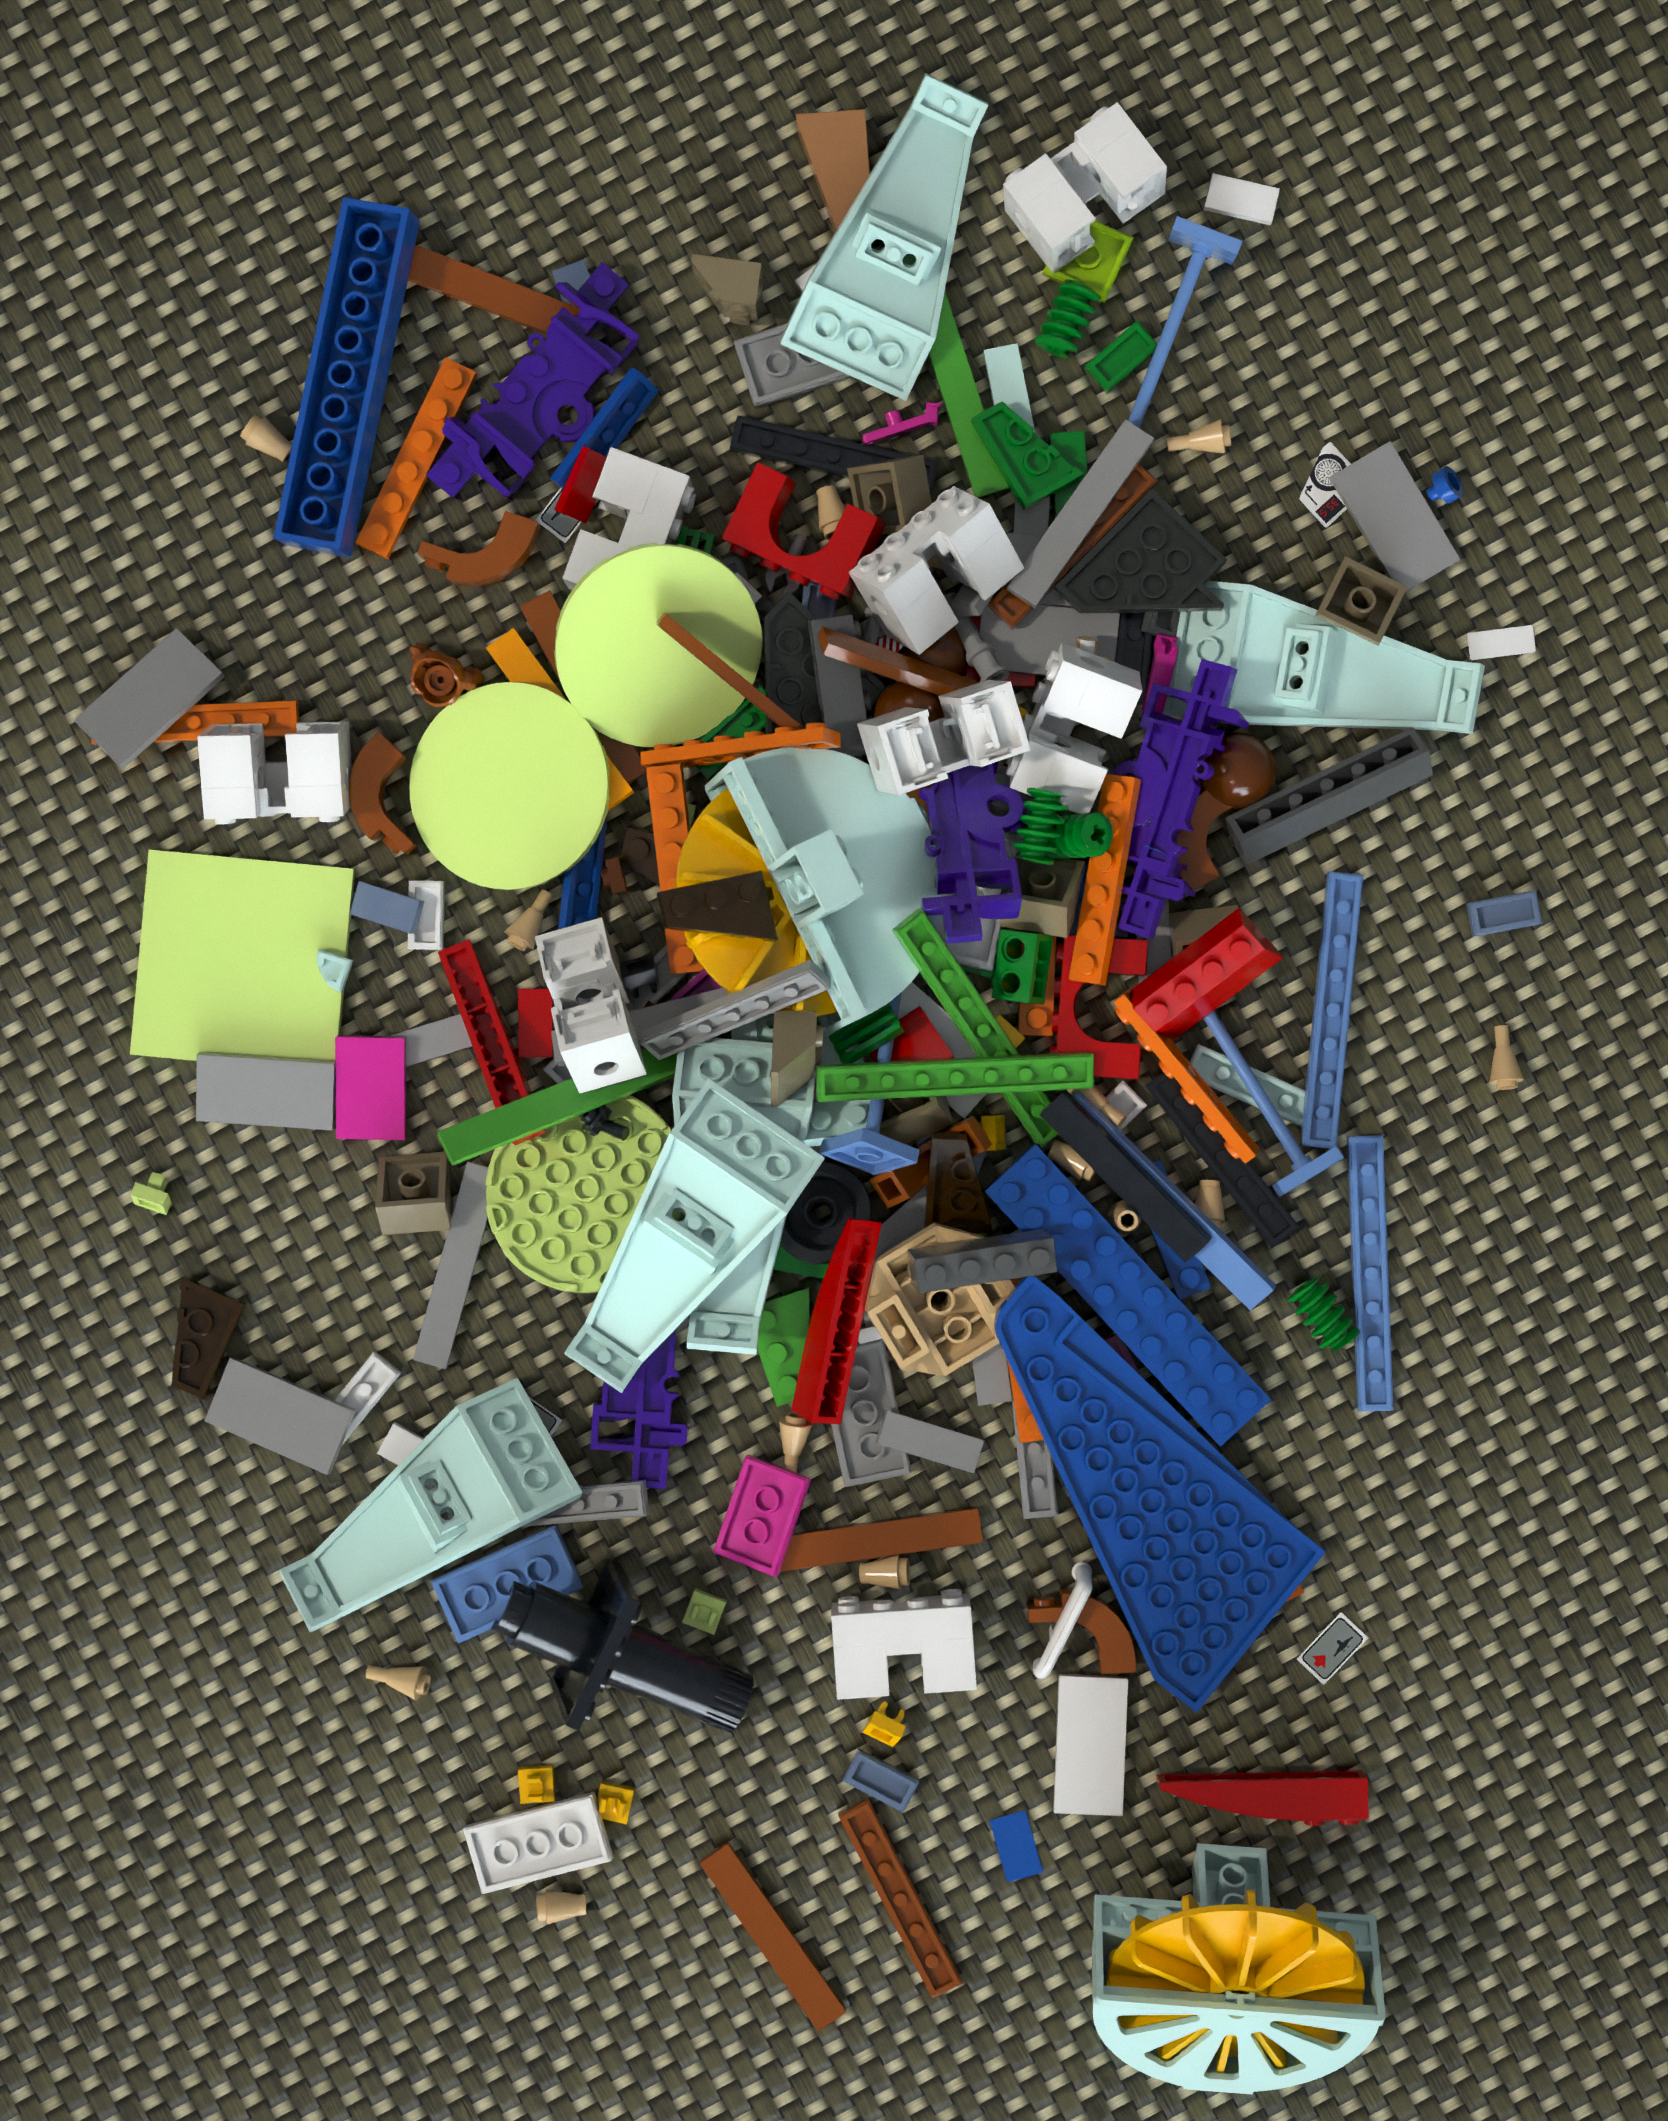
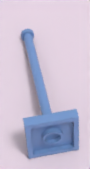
M1179 216L1175 220L1168 241L1189 248L1192 256L1128 419L1129 422L1140 428L1205 258L1213 257L1232 265L1243 242Z
M901 993L889 1002L897 1017ZM890 1023L889 1025L885 1026L884 1028H882V1031L892 1026L893 1024ZM894 1039L879 1047L877 1062H891ZM871 1099L866 1128L822 1140L820 1154L873 1175H878L916 1164L918 1162L919 1149L879 1134L885 1099Z
M1212 1011L1203 1019L1294 1163L1291 1165L1294 1172L1271 1186L1278 1198L1343 1159L1344 1157L1337 1146L1314 1160L1309 1155H1304L1216 1012Z

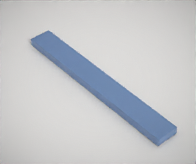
M1327 872L1300 1146L1327 1149L1337 1146L1363 875Z
M1080 1090L1073 1095L1105 1130L1212 1237L1210 1242L1194 1256L1249 1310H1252L1274 1291L1276 1284Z
M1383 1135L1347 1136L1354 1327L1360 1330L1359 1335L1354 1338L1357 1411L1393 1410Z

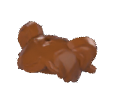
M417 642L414 646H410L411 659L414 662L410 674L411 687L416 694L423 695L425 702L434 707L452 705L464 690L471 691L482 685L485 676L479 669L473 667L464 669L459 660L441 651H432L422 643ZM440 677H443V678H444V682H443V683H441V682L439 681V678H440Z

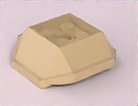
M933 1223L875 1258L864 1309L901 1370L946 1376L999 1344L995 1334L994 1320L998 1308L1015 1288L1010 1279L918 1293L911 1284L908 1249L985 1238L984 1236ZM936 1292H946V1297L942 1303L931 1304V1298Z

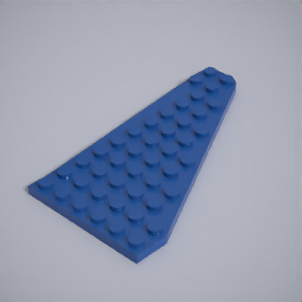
M1035 1276L1023 1277L996 1312L994 1320L996 1337L1152 1677L1197 1713L1326 1551L1297 1529L1052 1289Z

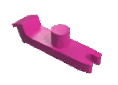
M926 402L925 414L905 421L902 420L899 410L886 413L885 418L888 426L862 435L864 445L870 446L927 426H937L938 411H940L941 403Z
M1159 633L1156 636L1153 645L1155 653L1148 676L1141 716H1143L1152 684L1170 686L1178 652L1176 645L1177 637ZM1159 693L1154 711L1163 714L1167 699L1166 695Z

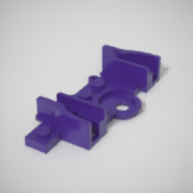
M601 262L578 291L567 282H558L555 285L556 291L580 310L577 318L562 307L550 319L551 324L547 328L546 340L538 333L531 334L528 337V347L535 354L525 355L502 383L493 384V387L501 395L497 403L489 404L482 398L480 400L481 409L478 413L474 411L466 424L457 417H447L443 421L445 425L442 428V432L453 443L426 476L454 499L476 473L509 501L536 469L537 465L532 459L552 434L560 438V442L571 443L578 441L595 417L593 403H588L584 398L585 394L604 371L612 376L640 343V336L609 312L629 288V284L603 262ZM600 322L614 328L630 342L620 355L604 343L588 337ZM534 340L540 341L539 346H533L532 343ZM564 405H571L578 412V418L572 425H563L558 420V411ZM496 448H498L509 466L519 474V477L509 489L504 487L493 476L484 463Z
M1201 659L1191 693L1153 683L1140 723V727L1147 730L1137 762H1134L1132 759L1118 765L1110 774L1128 777L1135 776L1141 779L1126 865L1137 868L1132 884H1123L1122 893L1127 894L1128 897L1119 922V929L1154 939L1166 898L1181 901L1184 894L1195 897L1196 891L1192 889L1187 881L1179 879L1181 870H1187L1188 865L1179 863L1178 860L1180 855L1188 849L1178 844L1177 836L1183 830L1194 831L1190 821L1201 789L1198 778L1208 780L1214 774L1213 765L1205 762L1204 759L1212 754L1213 749L1223 752L1225 746L1221 745L1225 731L1211 728L1210 725L1216 726L1217 722L1221 721L1248 728L1249 722L1246 721L1239 711L1226 708L1238 669ZM1159 693L1181 700L1187 704L1182 722L1154 711ZM1144 845L1160 850L1162 852L1152 850L1151 848L1145 847Z
M998 762L983 767L969 765L947 773L948 779L933 783L930 788L920 789L919 797L927 803L931 835L925 840L924 851L928 856L936 857L934 884L935 888H937V895L955 893L953 896L922 898L921 909L924 910L927 916L942 915L946 944L982 941L983 933L980 918L1014 919L1019 917L1022 894L1016 858L1007 859L1003 831L1004 833L1010 831L1013 834L1017 829H1020L1024 822L1019 818L1021 815H1026L1027 811L1023 806V798L1016 790L1006 785L996 784L995 773H997ZM995 800H1002L1009 806V812L1002 817L994 816L989 811V804ZM976 886L989 889H1013V893L977 896Z
M676 1330L640 1365L622 1393L603 1381L602 1400H596L593 1404L590 1449L633 1452L632 1481L646 1480L647 1488L666 1489L669 1445H684L689 1434V1428L686 1424L672 1422V1401L678 1397L679 1393L670 1392L665 1387V1380L667 1378H678L680 1375L674 1367ZM629 1418L636 1419L635 1434L616 1438L599 1437L600 1422L622 1421Z

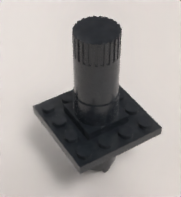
M608 1559L588 1603L535 1581L531 1582L529 1586L513 1581L509 1590L511 1594L501 1618L499 1620L495 1619L491 1630L507 1636V1643L509 1645L558 1664L550 1684L566 1726L579 1731L583 1721L588 1722L595 1709V1702L593 1700L598 1691L603 1693L606 1685L633 1696H640L727 1733L734 1731V1728L741 1722L751 1700L754 1687L753 1675L664 1638L661 1634L636 1624L641 1613L640 1600L621 1563Z

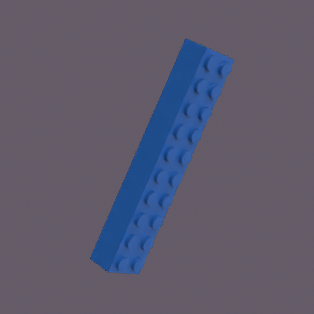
M346 197L342 199L273 537L286 546L349 558L352 556L420 220L409 208Z
M1033 1143L983 1189L1022 1232L1045 1229L1053 1237L1056 1266L1059 1273L1220 1447L1271 1401L1265 1392L1036 1144Z

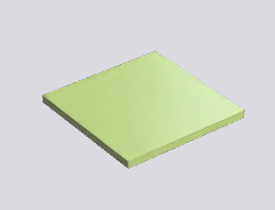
M149 850L130 1055L197 1061V1054L199 1052L335 1061V1037L340 1035L344 990L343 993L332 989L325 982L317 965L318 949L347 958L351 914L349 913L353 902L355 869Z

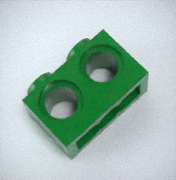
M1000 929V937L996 944V968L991 978L992 998L1030 1004H1044L1053 936ZM1023 942L1025 949L1023 955L1020 956L1019 946ZM1018 976L1020 979L1019 989L1016 991L1014 987V982Z

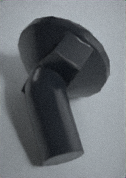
M606 1105L583 1113L581 1121L584 1122L582 1130L592 1136H596L602 1131L618 1139L626 1140L630 1133L628 1127L609 1120L612 1110Z

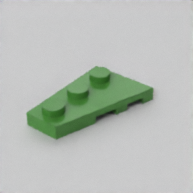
M810 1287L765 1301L757 1349L777 1407L791 1403L794 1399L804 1344L810 1325Z

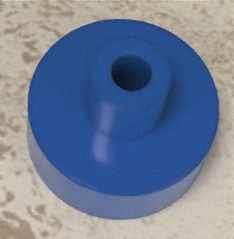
M1445 466L1433 473V486L1427 489V494L1432 501L1441 497L1443 501L1450 504L1464 495L1462 483L1453 469Z

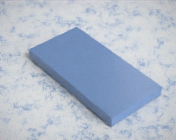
M557 1524L435 1577L430 1581L458 1644L490 1630L495 1619L499 1620L511 1594L509 1590L513 1581L526 1586L535 1581L566 1595L584 1588L583 1581Z

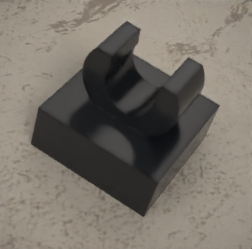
M653 954L620 963L621 979L625 990L631 989V994L634 998H639L638 986L645 984L651 987L652 993L657 992L656 981H658V974Z

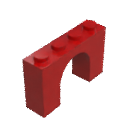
M757 462L722 537L723 540L731 544L729 551L745 559H748L750 554L761 558L759 565L775 573H778L780 568L791 572L789 579L808 587L809 582L821 586L819 592L831 599L838 601L841 595L851 600L857 586L848 572L858 564L862 557L874 551L886 524L879 517L847 504L831 539L821 550L807 556L788 554L780 543L778 525L796 483L788 476Z
M1068 935L1067 938H1064V943L1058 942L1056 963H1062V977H1055L1054 997L1060 998L1059 1011H1053L1052 1032H1058L1057 1046H1050V1054L1092 1052L1094 1054V1076L1139 1079L1142 1045L1095 1040L1087 1035L1078 1023L1075 1012L1076 999L1086 983L1069 980L1076 936ZM1114 938L1108 974L1146 976L1148 940Z

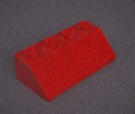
M1238 908L1131 989L1133 1010L1155 1033L1175 1040L1283 959V956L1246 914Z

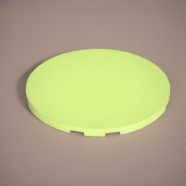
M657 543L630 547L628 550L616 554L609 559L602 560L588 571L573 588L560 612L556 626L554 656L558 677L564 692L572 706L583 719L585 718L592 727L614 740L640 747H654L657 744H672L674 746L683 744L686 740H694L707 734L727 716L733 714L745 699V697L657 626L656 622L663 613L671 617L753 685L762 655V629L755 604L745 586L730 568L720 560L699 549L682 544Z
M503 682L485 685L461 695L452 705L446 706L424 732L417 746L410 772L409 790L412 814L418 831L428 849L438 861L457 876L479 886L493 889L515 890L537 887L548 883V881L558 877L565 871H569L585 856L596 841L605 822L610 803L609 762L605 748L593 729L594 727L585 718L583 719L572 704L562 696L539 686L526 683Z
M628 1095L606 1104L612 1110L609 1120L629 1128L630 1133L626 1140L618 1139L602 1131L596 1136L582 1130L584 1122L581 1121L583 1114L546 1128L547 1133L518 1145H514L511 1142L494 1150L485 1183L487 1186L486 1212L492 1233L495 1235L508 1259L524 1274L550 1288L571 1293L599 1292L669 1133L672 1131L659 1114L633 1096ZM674 1211L672 1213L676 1221H683L682 1212Z

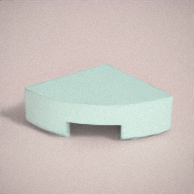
M318 949L317 965L321 976L328 986L343 993L353 960Z

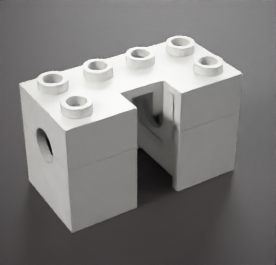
M1116 102L1109 108L1102 107L1096 111L1091 117L1090 122L1074 133V142L1050 159L1045 153L1025 169L1018 168L1010 173L1003 184L1005 211L1051 272L1055 273L1095 244L1094 239L1090 235V224L1095 221V217L1085 205L1087 202L1101 194L1124 224L1165 194L1167 166L1122 107Z
M611 447L593 498L601 500L598 506L599 509L625 518L627 521L618 543L580 529L562 578L567 587L573 590L581 578L594 566L606 558L609 559L616 554L628 550L630 547L649 543L671 544L672 540L676 541L682 527L684 513H691L697 494H694L695 488L692 486L690 476Z
M955 486L943 491L934 503L924 511L916 513L907 525L898 532L889 535L880 547L871 554L862 557L858 564L848 572L884 634L919 655L959 623L929 570L930 567L927 561L932 556H936L950 582L959 581L978 591L983 600H987L1024 569L990 504Z
M1062 642L1058 652L1052 650L1047 660L1045 683L1039 682L1034 691L1032 702H1035L1036 705L1032 714L1026 713L1022 720L1031 750L1007 758L1006 764H1008L1006 774L1010 775V788L1028 794L1026 792L1027 788H1036L1067 796L1061 797L1060 800L1069 806L1068 810L1084 814L1090 813L1107 774L1108 768L1103 767L1101 763L1106 750L1071 737L1070 734L1076 722L1122 739L1142 693V685L1139 671Z
M985 680L938 696L944 718L932 722L928 720V709L904 707L857 723L877 791L901 795L948 779L947 773L969 765L983 767L1030 751V745L1011 681Z
M349 721L297 722V733L285 734L287 762H266L263 723L211 724L197 736L204 819H215V824H232L236 822V819L267 817L277 815V813H290L291 817H319L320 822L339 821L340 816H344L351 808L349 780L352 760Z
M602 917L535 936L543 977L554 1000L555 1007L551 1008L560 1053L579 1094L646 1075L637 1032L625 1005L630 1002L627 990H625L621 979L620 960Z
M947 1589L941 1591L939 1596L911 1598L907 1602L893 1603L892 1600L883 1599L859 1601L857 1596H846L838 1598V1603H832L831 1620L837 1700L889 1696L888 1656L921 1655L924 1694L977 1690L971 1605L969 1595L962 1594V1590Z

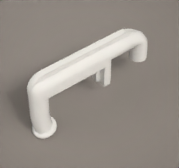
M1078 1562L1072 1568V1576L1076 1580V1585L1057 1623H1051L1049 1627L1050 1641L1042 1657L1035 1659L1033 1662V1673L1039 1679L1046 1678L1051 1673L1092 1592V1569L1085 1562Z

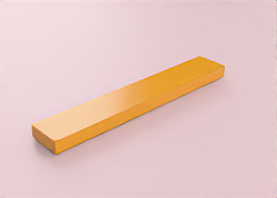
M514 628L486 647L510 682L536 685L565 698ZM607 756L610 768V803L608 811H610L632 795L634 791Z

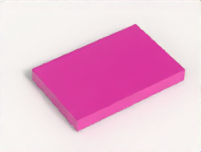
M337 1035L335 1037L336 1139L405 1140L407 1138L406 1037Z
M746 1455L713 1553L777 1577L781 1570L811 1478L755 1456Z

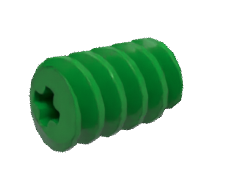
M1067 279L1065 284H1061L1058 287L1057 292L1059 296L1054 297L1051 304L1054 309L1047 311L1046 318L1049 322L1042 323L1040 327L1043 334L1037 335L1034 341L1040 349L1061 359L1069 358L1065 354L1066 351L1077 352L1078 347L1071 340L1072 338L1083 339L1084 335L1077 327H1088L1090 323L1082 315L1083 313L1094 314L1095 309L1088 302L1089 300L1099 302L1101 299L1088 286Z
M1027 788L1026 792L1033 796L1035 800L1023 803V806L1030 810L1031 814L1021 815L1019 818L1028 827L1016 830V834L1021 836L1024 842L1013 843L1012 847L1021 853L1020 856L1015 857L1053 865L1055 861L1047 856L1046 853L1058 850V847L1050 842V838H1060L1062 835L1053 825L1065 823V819L1059 816L1057 811L1068 810L1069 806L1060 800L1061 797L1067 796L1036 788Z
M1099 812L1059 815L1065 819V823L1056 824L1053 827L1061 832L1062 835L1060 838H1050V842L1055 844L1058 850L1047 852L1046 855L1052 859L1101 856L1108 850L1112 842L1113 830L1109 818Z
M1317 1275L1299 1286L1287 1299V1302L1299 1301L1301 1303L1295 1311L1296 1315L1307 1312L1308 1316L1302 1324L1304 1326L1315 1324L1316 1328L1310 1334L1311 1337L1322 1335L1324 1339L1318 1345L1319 1349L1330 1347L1332 1349L1331 1352L1356 1338L1360 1330L1357 1327L1349 1328L1353 1321L1350 1316L1340 1317L1345 1308L1342 1304L1332 1306L1337 1296L1334 1293L1325 1294L1329 1284L1326 1281L1317 1283L1321 1278V1275Z

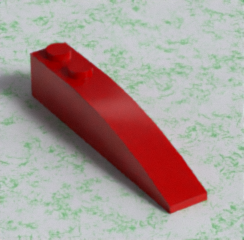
M465 940L439 951L440 960L495 1108L531 1095L532 1092L471 940ZM543 1129L541 1131H538L536 1133L513 1141L512 1143L514 1145H518L520 1143L528 1141L532 1138L547 1133L546 1129Z
M848 1218L823 1278L804 1344L791 1411L811 1423L841 1424L882 1222Z
M1362 1770L1156 1774L1160 1790L1194 1803L1231 1813L1265 1819L1304 1821V1824L1310 1826L1324 1825L1326 1820H1338V1823L1343 1825L1359 1824V1820H1369L1368 1778Z

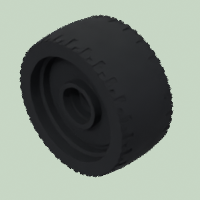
M823 1161L787 1213L780 1240L782 1248L803 1262L820 1265L829 1264L848 1218L872 1220V1202L862 1180L843 1165ZM822 1203L829 1207L831 1215L827 1221L819 1223L812 1219L811 1210L815 1205Z

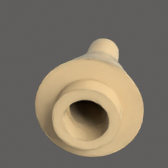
M1221 419L1189 432V435L1167 438L1168 452L1191 449L1226 454L1225 447L1232 446L1229 425L1222 426Z
M542 889L533 905L525 910L504 931L509 936L507 939L509 944L521 951H525L527 947L534 949L536 943L535 936H538L543 913L554 897L551 893Z
M1508 1025L1495 1026L1496 1049H1494L1489 1084H1496L1497 1090L1518 1088L1517 1082L1524 1081L1514 1051L1510 1047Z
M1095 1085L1094 1088L1067 1090L1072 1096L1080 1090L1117 1127H1121L1125 1122L1126 1116L1112 1107Z
M788 1412L785 1417L779 1418L783 1453L785 1454L783 1468L797 1473L798 1456L801 1455L813 1423L795 1412Z
M369 1665L366 1670L367 1679L385 1682L386 1685L416 1701L419 1700L421 1695H426L429 1690L431 1676L427 1674L425 1666L386 1669Z

